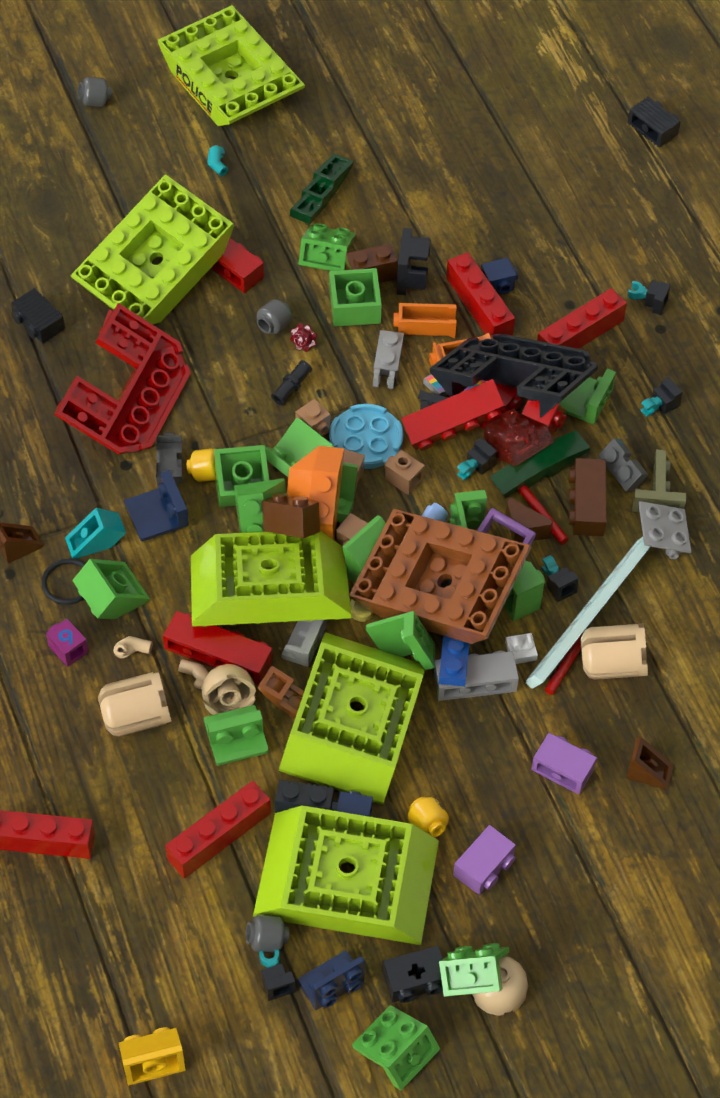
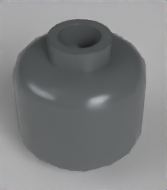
M86 77L83 82H79L78 99L82 100L85 106L103 107L107 100H111L112 88L108 86L104 78Z
M277 299L268 301L257 312V325L262 332L276 335L280 333L292 321L289 305Z
M256 915L252 921L247 923L246 943L251 945L255 952L274 953V950L280 951L283 944H287L289 941V927L284 926L283 919L279 916Z

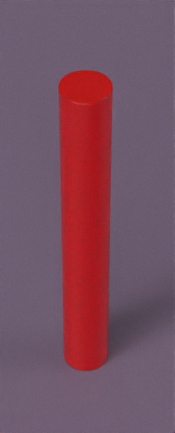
M526 485L521 487L518 492L534 511L553 521L551 533L561 545L565 544L569 540L567 535Z
M583 633L568 650L544 690L547 694L554 695L581 651V637Z

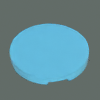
M358 404L351 406L349 410L335 417L330 426V443L336 448H345V450L364 454V469L384 466L390 456H395L402 449L404 434L400 420H397L391 413L387 412L386 408L379 405Z

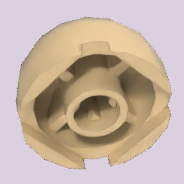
M225 664L217 666L206 675L203 681V701L205 708L210 714L215 715L251 706L255 702L256 688L248 672L237 665Z
M508 956L499 959L503 989L498 992L472 994L477 1006L486 1013L499 1016L512 1010L514 1012L525 1001L528 990L526 972L520 963Z

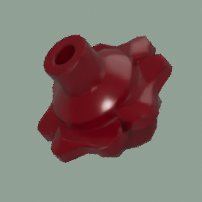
M299 323L296 328L291 329L292 336L290 340L295 344L297 350L303 349L307 352L311 347L317 345L315 340L317 333L312 330L310 324L305 326L303 323Z

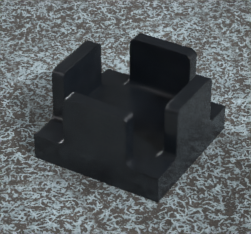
M403 228L398 260L397 295L406 296L407 288L424 290L427 283L428 268L412 266L410 262L411 259L428 260L431 239L413 237L412 229Z

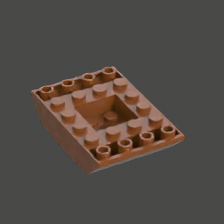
M393 509L349 596L382 618H390L414 611L427 631L473 644L488 639L531 550V546ZM452 579V583L445 588L440 587L444 580Z

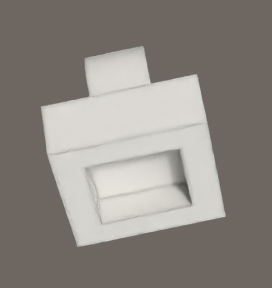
M532 633L506 637L507 651H513L516 664L537 660L538 654Z

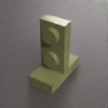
M656 449L653 461V490L635 489L632 512H640L639 501L684 509L686 493L670 492V481H666V475L670 473V460H666V450Z

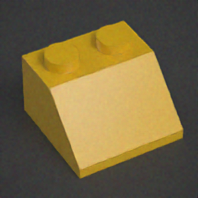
M163 1027L155 1030L153 1034L142 1037L141 1035H132L125 1038L124 1041L118 1042L128 1086L186 1071L183 1050L176 1028Z

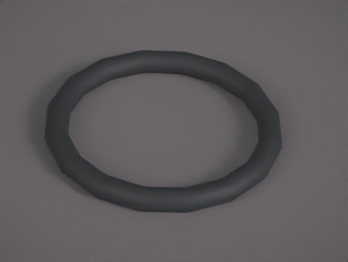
M72 558L61 559L52 563L44 571L41 579L42 590L45 595L55 603L64 605L76 604L84 600L81 595L74 599L57 598L47 588V578L54 568L62 564H75L83 568L85 563Z

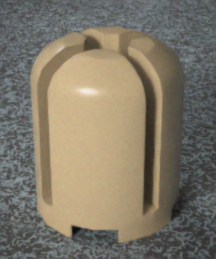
M644 623L590 627L584 631L581 637L583 670L589 678L596 680L648 676Z
M151 672L109 683L100 690L98 701L105 728L114 736L120 737L172 722L159 672Z

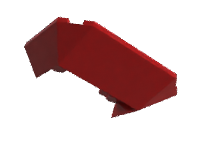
M118 303L101 328L95 343L134 367L120 396L116 400L81 377L76 376L64 398L57 405L54 415L119 455L152 447L191 372L188 364L184 362L182 356L183 349L178 340Z

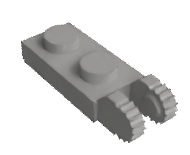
M380 330L373 371L374 387L379 386L380 375H388V388H394L395 377L398 376L404 333Z

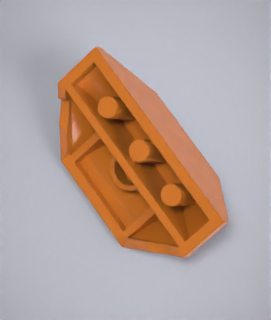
M318 446L290 467L287 494L288 497L305 496L310 501L319 502L320 531L335 541L345 448Z

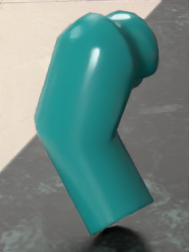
M214 145L209 149L207 163L222 177L228 172V167L220 161L223 158L221 154H225L223 147Z

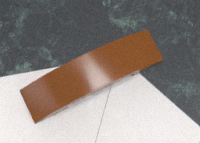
M271 666L259 684L258 689L277 707L295 719L304 691L292 684L294 682L293 678Z

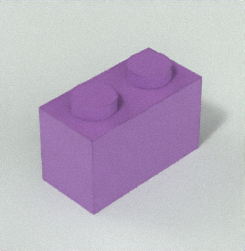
M548 733L533 758L531 770L580 795L594 771L597 757L593 756L587 749L578 748L570 744L561 736H554Z
M489 825L454 864L453 876L478 895L485 888L490 890L497 882V875L502 869L508 870L515 861L514 852L516 844Z

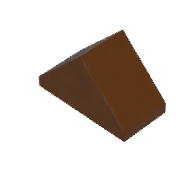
M509 497L505 515L535 532L536 536L533 541L548 539L551 536L553 521ZM510 530L512 540L523 543L525 538Z
M0 522V550L8 564L44 546L33 526Z
M638 737L626 779L666 789L668 788L674 765L642 737Z

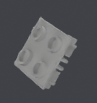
M638 502L645 546L666 549V555L670 559H677L681 552L691 553L685 509Z

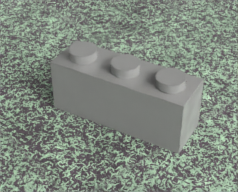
M496 651L492 654L484 655L469 654L465 687L439 684L441 659L435 660L433 675L438 701L517 692L519 678L513 651Z

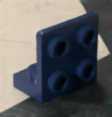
M170 470L160 473L161 483L158 484V489L124 500V505L140 541H146L189 526L187 507Z
M347 950L297 978V983L315 1011L321 1007L328 1008L337 1002L339 996L346 992L351 994L363 985L365 960L362 956L353 960Z

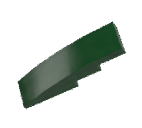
M333 154L314 172L313 181L302 190L301 199L290 210V217L311 224L335 195L353 167L354 161Z
M575 430L523 455L490 476V479L506 499L524 485L529 488L546 475L551 478L574 462L575 458L581 457L591 448L578 431Z

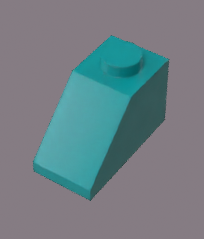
M96 507L65 537L72 558L77 559L110 549L126 534V530L119 513Z

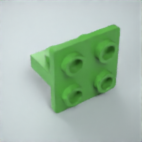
M255 705L204 717L205 728L217 766L268 753V745L263 732V718L260 710H257Z

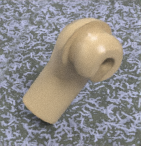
M128 636L119 641L114 646L113 651L118 658H126L137 651L150 654L153 641Z
M184 659L179 664L178 671L194 676L196 678L194 686L202 689L203 681L209 673L207 669L199 663Z

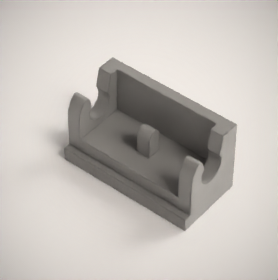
M327 620L297 621L291 637L281 654V658L309 667L327 627Z

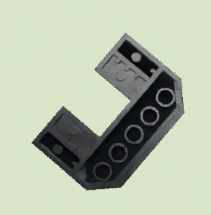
M502 333L491 335V339L481 341L477 337L468 338L430 367V373L450 397L461 393L467 387L476 385L480 380L489 381L493 379L495 383L516 387L517 396L525 397L530 401H539L540 418L598 370V365L595 361L590 360V354L586 350Z

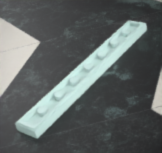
M643 537L635 542L527 678L526 684L533 689L545 681L650 548V546L644 545Z

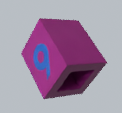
M68 619L54 624L46 633L49 648L67 667L89 652L86 638Z

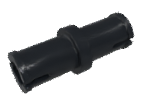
M301 360L290 374L285 375L283 383L272 393V399L277 404L284 405L290 395L300 389L302 381L312 372V367L307 362Z

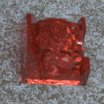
M513 408L505 412L501 418L485 425L483 439L497 450L498 459L513 466H517L553 443L547 425L544 424L539 427Z

